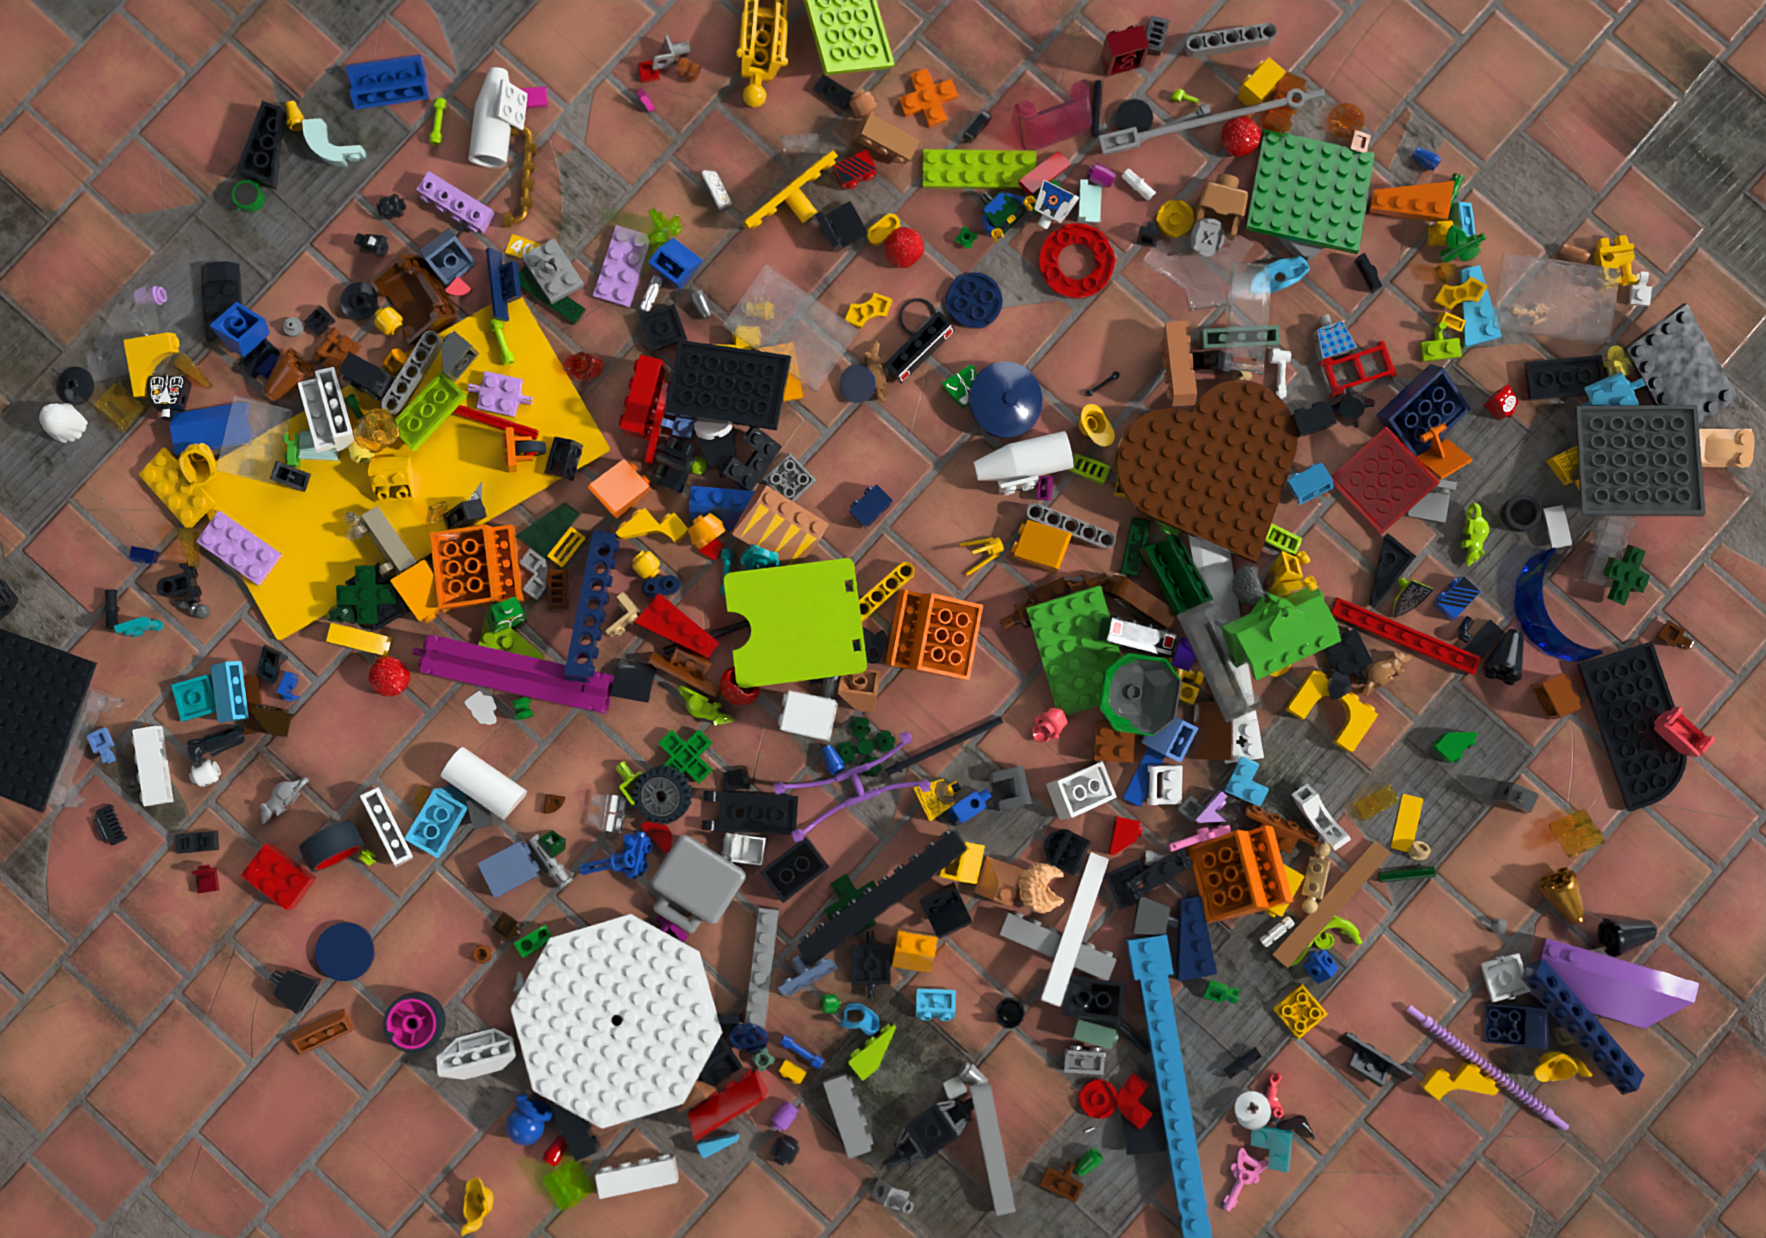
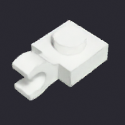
M1641 271L1640 274H1636V285L1630 286L1628 305L1648 307L1650 306L1652 287L1646 286L1649 272Z

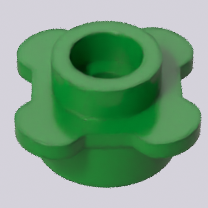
M962 227L961 233L956 236L955 240L966 249H970L974 240H977L978 235L976 232H971L968 227Z

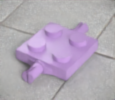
M485 371L483 382L480 386L471 383L468 385V391L479 393L477 408L516 417L517 408L520 403L532 405L531 401H533V397L522 395L523 379Z

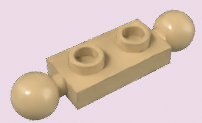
M1319 842L1317 847L1314 848L1317 858L1310 857L1302 891V895L1308 896V899L1302 904V909L1307 914L1314 913L1317 910L1316 898L1323 899L1331 862L1324 860L1330 853V846L1325 842Z

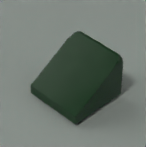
M553 830L538 839L540 845L551 858H554L566 849V839Z

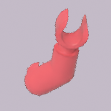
M1269 1073L1268 1080L1270 1085L1267 1087L1265 1098L1270 1104L1271 1115L1281 1118L1284 1111L1276 1097L1277 1084L1281 1081V1075L1277 1073V1078L1272 1080L1273 1074Z

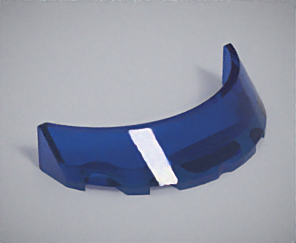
M1553 547L1531 556L1526 561L1515 584V613L1517 620L1521 623V629L1524 634L1544 653L1562 660L1580 662L1603 654L1602 650L1584 647L1567 638L1554 625L1548 615L1544 604L1542 586L1546 567L1553 554L1557 551Z

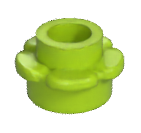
M369 849L366 851L361 850V854L358 857L369 866L373 862L376 863L374 859L376 855Z

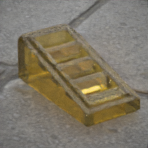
M183 352L178 356L174 365L205 387L211 389L213 385L194 361Z
M191 527L177 528L188 566L199 568V543L196 542L198 530Z

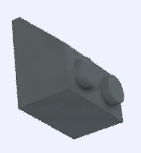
M453 331L445 336L441 348L443 372L452 381L456 382L479 353L471 344Z

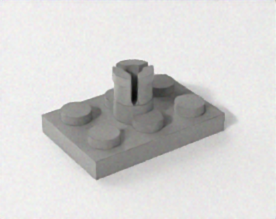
M555 239L521 256L551 304L584 287L583 281Z

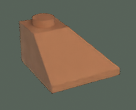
M866 669L863 673L842 675L838 694L855 710L875 713L881 670Z
M986 856L974 893L1012 907L1023 869Z

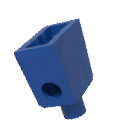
M987 789L980 793L975 791L945 811L954 825L958 826L985 809V803L991 800L992 797ZM970 802H973L974 808L971 807Z

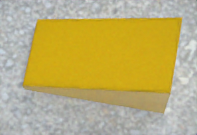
M1439 312L1435 322L1437 324L1446 322L1448 328L1462 332L1466 323L1465 320L1448 312Z

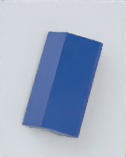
M421 54L346 66L351 83L350 95L355 110L429 99L426 70Z
M248 402L174 413L173 420L170 422V431L175 455H180L188 445L196 443L206 444L211 450L251 443L253 429L248 421Z

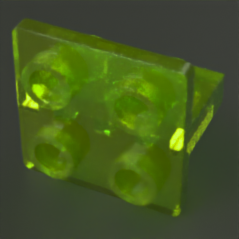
M655 208L648 211L652 223L657 228L647 235L653 249L659 248L671 236L675 237L682 232L684 226L678 214L667 221L661 211L657 212Z
M573 1158L542 1178V1181L562 1212L570 1207H575L582 1199L595 1191L578 1161L574 1162Z

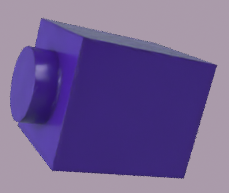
M1181 637L1173 653L1171 666L1189 672L1197 656L1199 643Z

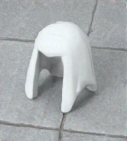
M70 403L46 405L42 408L39 415V421L44 431L62 443L80 439L81 433L86 431V425L88 424L85 418Z

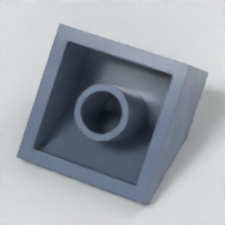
M449 228L419 250L447 286L477 264Z

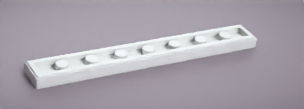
M1092 852L1089 854L1041 997L1042 1001L1058 1007L1061 1005L1109 861L1105 857Z

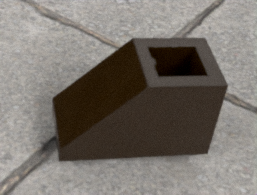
M258 704L257 707L251 708V712L268 735L288 738L292 713H288V709L277 708L274 711L268 710L269 706Z

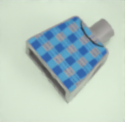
M1329 314L1318 318L1321 328L1313 333L1318 362L1326 358H1335L1353 352L1357 348L1342 321L1332 324Z

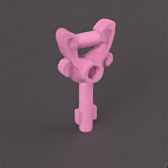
M1219 825L1210 829L1204 827L1197 830V835L1171 843L1168 846L1172 852L1230 833L1231 829L1229 825Z
M1243 1147L1238 1149L1236 1163L1233 1162L1230 1165L1237 1181L1230 1194H1226L1223 1200L1225 1203L1224 1209L1230 1211L1232 1207L1235 1208L1238 1202L1236 1198L1243 1184L1248 1185L1251 1182H1259L1258 1174L1267 1167V1160H1256L1248 1156ZM1243 1162L1254 1167V1169L1246 1170L1243 1167Z

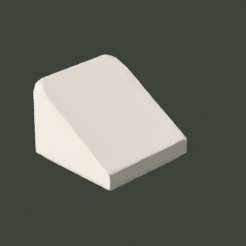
M956 1076L943 1083L950 1100L967 1091L960 1076Z

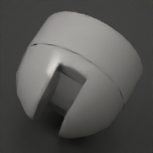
M1496 918L1492 921V930L1497 934L1504 935L1507 920Z

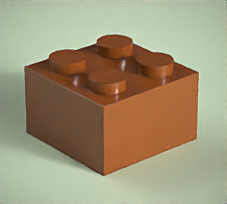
M1564 673L1549 675L1530 685L1548 720L1562 718L1581 708L1579 704L1581 702L1580 698L1573 692L1570 687L1571 681Z
M1094 722L1092 761L1133 763L1135 733L1116 731L1109 722Z

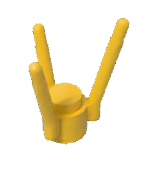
M990 537L959 544L962 547L986 543L985 547L973 550L971 554L974 555L983 551H987L988 555L992 554L967 571L966 576L1000 556L999 553L1003 552L1004 548L999 537L994 539Z

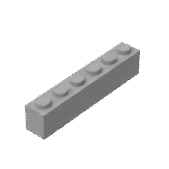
M760 907L758 911L745 1023L756 1024L763 1029L766 1026L780 910Z
M1017 911L1007 912L999 935L1055 958L1062 937L1061 934H1058L1060 930L1049 926L1048 929L1041 926L1042 922L1033 918L1030 921L1023 919L1024 915ZM1085 941L1084 944L1081 943L1074 967L1108 981L1117 959L1112 957L1114 953L1102 949V952L1095 949V945Z

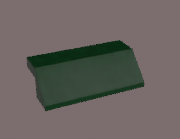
M1172 534L1166 536L1156 544L1145 546L1140 550L1175 617L1187 614L1214 600L1179 535Z

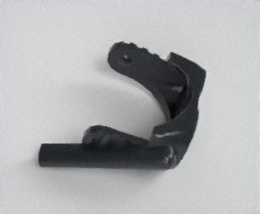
M1297 1115L1277 1123L1276 1129L1290 1131L1294 1128H1305L1309 1131L1311 1139L1315 1140L1311 1127L1303 1115Z

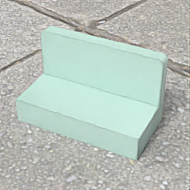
M1080 180L1077 222H1100L1102 188L1100 185H1088V180Z

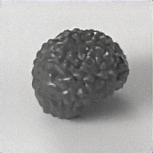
M1254 565L1242 566L1232 579V591L1236 598L1242 603L1251 606L1256 605L1261 596L1266 600L1268 597L1267 593H1270L1269 590L1263 589L1262 585H1260V580L1257 577L1259 568Z

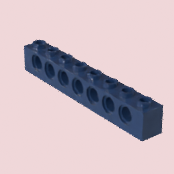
M593 530L564 671L565 679L568 681L589 683L590 677L593 678L595 674L593 661L598 658L599 648L596 646L597 641H601L602 638L600 626L601 623L605 622L606 618L604 606L609 603L607 591L608 587H612L613 576H611V571L615 570L616 567L614 555L615 552L619 551L620 541H617L615 533ZM602 551L608 552L605 556L599 555ZM598 569L605 570L603 573H596ZM595 586L601 587L599 591L592 590ZM591 604L598 605L595 609L588 608ZM587 622L594 623L592 627L585 626ZM584 640L591 641L588 645L581 644V642ZM580 658L587 659L583 664L577 662Z
M1544 958L1529 963L1521 977L1523 982L1621 1095L1638 1091L1645 1074Z

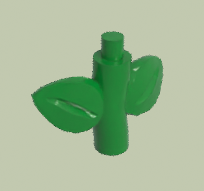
M1451 225L1446 235V244L1449 247L1440 252L1443 262L1447 264L1456 257H1459L1463 262L1475 258L1481 252L1478 246L1481 245L1482 241L1486 240V236L1484 233L1467 237V234L1461 228Z

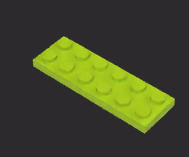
M923 149V188L1024 190L1018 185V182L1036 168V151Z

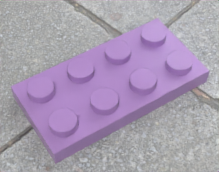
M616 225L593 294L594 298L630 308L653 239L651 235Z
M222 511L216 513L196 541L257 585L262 584L283 555Z

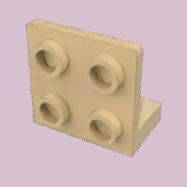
M623 592L617 596L619 599L617 604L627 614L605 631L611 637H619L626 631L625 627L629 624H635V620L642 613L631 598Z

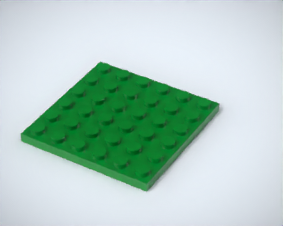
M1264 129L1245 230L1357 254L1360 248L1375 153L1368 151L1361 153L1352 151L1345 146Z

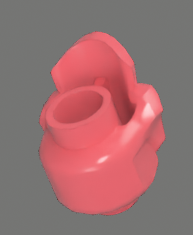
M1051 707L1047 712L1036 716V725L1032 728L1033 739L1037 742L1045 743L1050 738L1052 740L1059 738L1062 728L1067 724L1066 713L1060 708Z

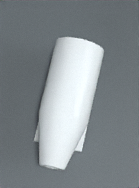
M497 67L489 69L475 102L468 159L470 162L482 167H505L507 164L511 125L519 130H523L527 93L509 83L508 72L505 69Z
M1065 431L1007 444L974 461L973 465L977 481H998L999 494L1010 495L1014 494L1017 489H1022V491L1033 489V486L1039 480L1038 476L1072 469L1073 456L1068 436Z

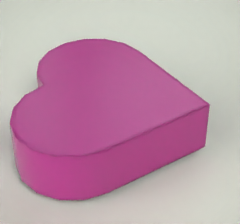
M639 89L637 95L648 112L656 109L644 89Z

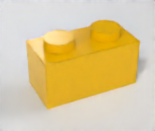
M786 1059L779 1070L780 1075L785 1078H791V1081L795 1084H800L807 1072Z

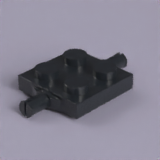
M1354 628L1348 632L1340 633L1341 641L1323 649V652L1332 669L1344 675H1353L1357 685L1365 682L1360 671L1365 666L1373 663L1357 629Z
M866 931L867 943L851 945L852 985L866 986L868 989L867 998H871V990L872 998H876L875 986L891 984L890 944L874 943L875 931H871V939L870 931Z

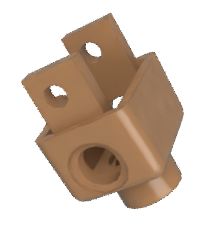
M1219 174L1215 183H1205L1194 211L1196 215L1194 226L1203 217L1229 223L1231 227L1228 240H1234L1238 227L1244 218L1248 199L1247 191L1237 189L1239 184L1237 177Z

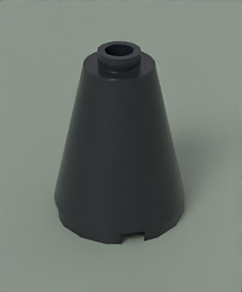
M1602 919L1604 921L1598 925L1599 942L1605 945L1606 949L1604 951L1610 957H1618L1656 938L1657 927L1650 920Z

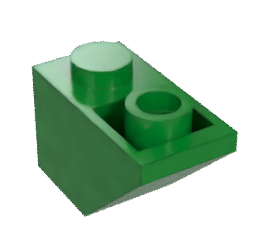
M1476 732L1443 733L1430 747L1445 762L1456 763L1462 758V752L1466 748H1471L1476 743L1475 738L1479 734Z

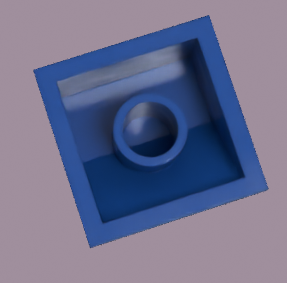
M235 302L210 325V328L225 345L243 358L270 334L265 318L238 302Z

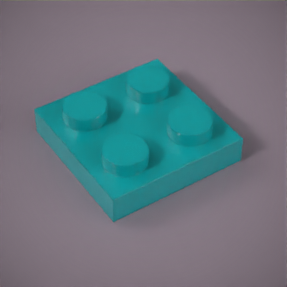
M211 674L171 685L181 722L216 713Z

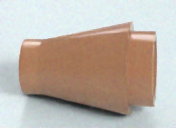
M1565 244L1560 252L1576 267L1580 266L1582 268L1591 255L1585 249Z

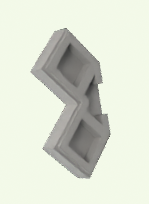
M529 548L519 561V564L533 575L522 590L536 601H539L548 589L546 559Z

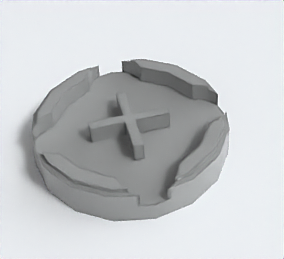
M1204 218L1193 227L1190 242L1196 254L1211 257L1216 251L1218 252L1221 249L1225 233L1221 227L1222 224L1216 219Z

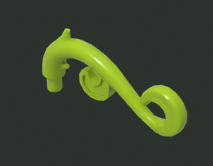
M1335 916L1291 966L1298 964L1305 957L1313 942L1320 949H1329L1334 945V937L1330 933L1325 932V939H1321L1320 935L1323 931L1329 928L1342 929L1341 934H1347L1349 938H1352L1355 946L1363 943L1358 935V929L1350 921Z

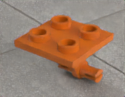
M1444 423L1435 428H1429L1428 432L1420 436V440L1423 443L1430 440L1431 449L1417 456L1423 465L1441 480L1472 462V458L1449 439L1440 442L1438 435L1447 430Z

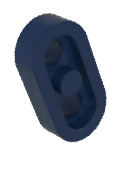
M667 575L647 579L643 582L641 589L642 593L648 598H655L658 593L662 596H668L679 591L680 582L675 576ZM669 581L673 582V586L671 588H667L666 586L667 582ZM654 585V590L648 591V586Z

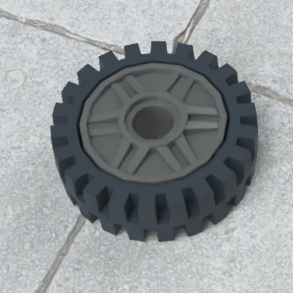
M660 765L647 770L638 778L635 783L636 787L633 789V793H635L633 801H636L635 807H639L640 810L638 812L640 815H645L643 818L646 820L651 819L650 822H658V824L662 825L674 822L686 813L691 805L693 793L690 792L692 790L691 785H688L690 781L688 778L685 779L683 777L685 775L683 772L679 773V769H672V766L667 765L664 767V765ZM660 791L665 793L666 799L660 796Z

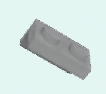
M1070 1045V1048H1065L1064 1072L1104 1075V1057H1106V1052L1101 1050L1099 1046H1090L1089 1049H1082L1081 1045Z

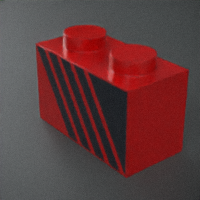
M867 149L833 165V171L843 191L846 189L852 190L858 186V183L871 181L877 175V168Z

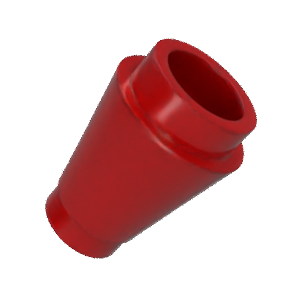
M558 1136L547 1148L542 1158L545 1162L554 1167L560 1164L567 1147L565 1138Z

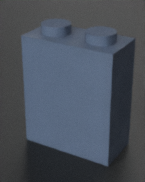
M523 841L517 842L477 863L494 898H498L540 876L538 873L540 868L535 860L532 861L529 855L531 850Z

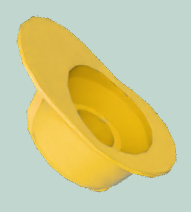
M1094 404L1086 405L1082 409L1081 416H1079V430L1083 435L1090 437L1097 445L1103 447L1110 446L1115 438L1111 424L1100 407Z

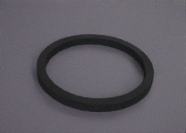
M914 298L908 300L900 309V325L910 335H915L916 332H912L904 326L902 312L908 304L919 301L929 305L935 315L936 310L934 306L925 299Z

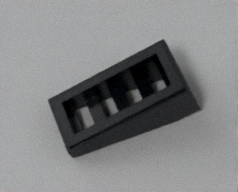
M1152 15L1146 36L1148 42L1159 43V46L1149 43L1150 47L1147 53L1160 56L1170 20ZM1154 22L1165 24V26L1154 25ZM1152 28L1161 30L1163 33L1152 31ZM1150 35L1161 37V40L1150 37Z

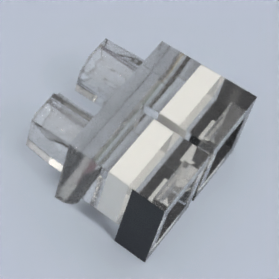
M611 794L593 795L591 805L600 807L599 814L589 813L587 823L597 826V829L622 833L625 816L608 812L626 814L628 799L626 796Z

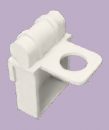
M725 833L723 850L721 851L722 857L732 863L763 865L766 838L747 836V834Z

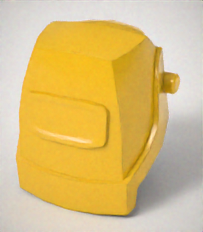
M203 443L190 444L181 452L178 461L184 476L190 482V487L203 486L216 477V461L209 446Z

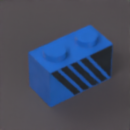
M1465 576L1453 578L1448 583L1449 588L1445 592L1441 591L1435 597L1437 601L1433 606L1449 621L1456 619L1481 592Z

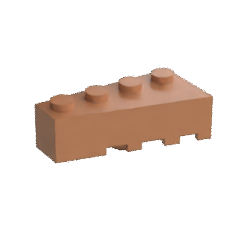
M1188 320L1165 322L1163 341L1159 343L1160 353H1163L1164 356L1162 357V368H1166L1164 380L1165 384L1169 386L1167 387V398L1171 399L1172 407L1195 405L1197 397L1192 353L1190 354L1191 338L1190 335H1187L1189 328Z

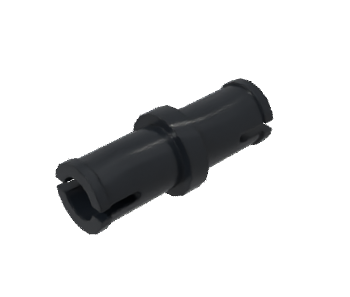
M114 589L104 590L105 607H103V612H105L106 616L105 629H115L114 626L118 625L120 607L117 606L118 591Z
M1253 1047L1242 1057L1239 1055L1235 1062L1223 1070L1231 1080L1244 1069L1248 1070V1067L1262 1058L1256 1047Z

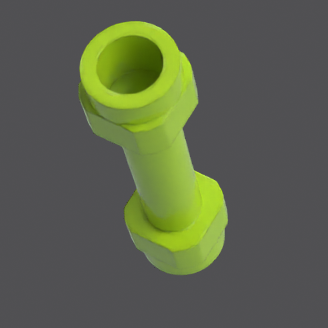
M435 98L433 104L435 109L433 132H430L429 143L441 145L442 135L440 130L443 111H446V100Z
M499 319L489 321L490 330L495 333L502 353L500 355L501 362H503V365L514 363L513 353L509 352L502 332L504 328L503 323Z

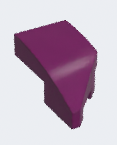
M659 915L655 919L662 927L663 932L671 928L682 942L690 936L688 932L663 916Z

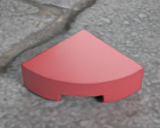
M457 277L445 291L452 296L468 295L473 290Z

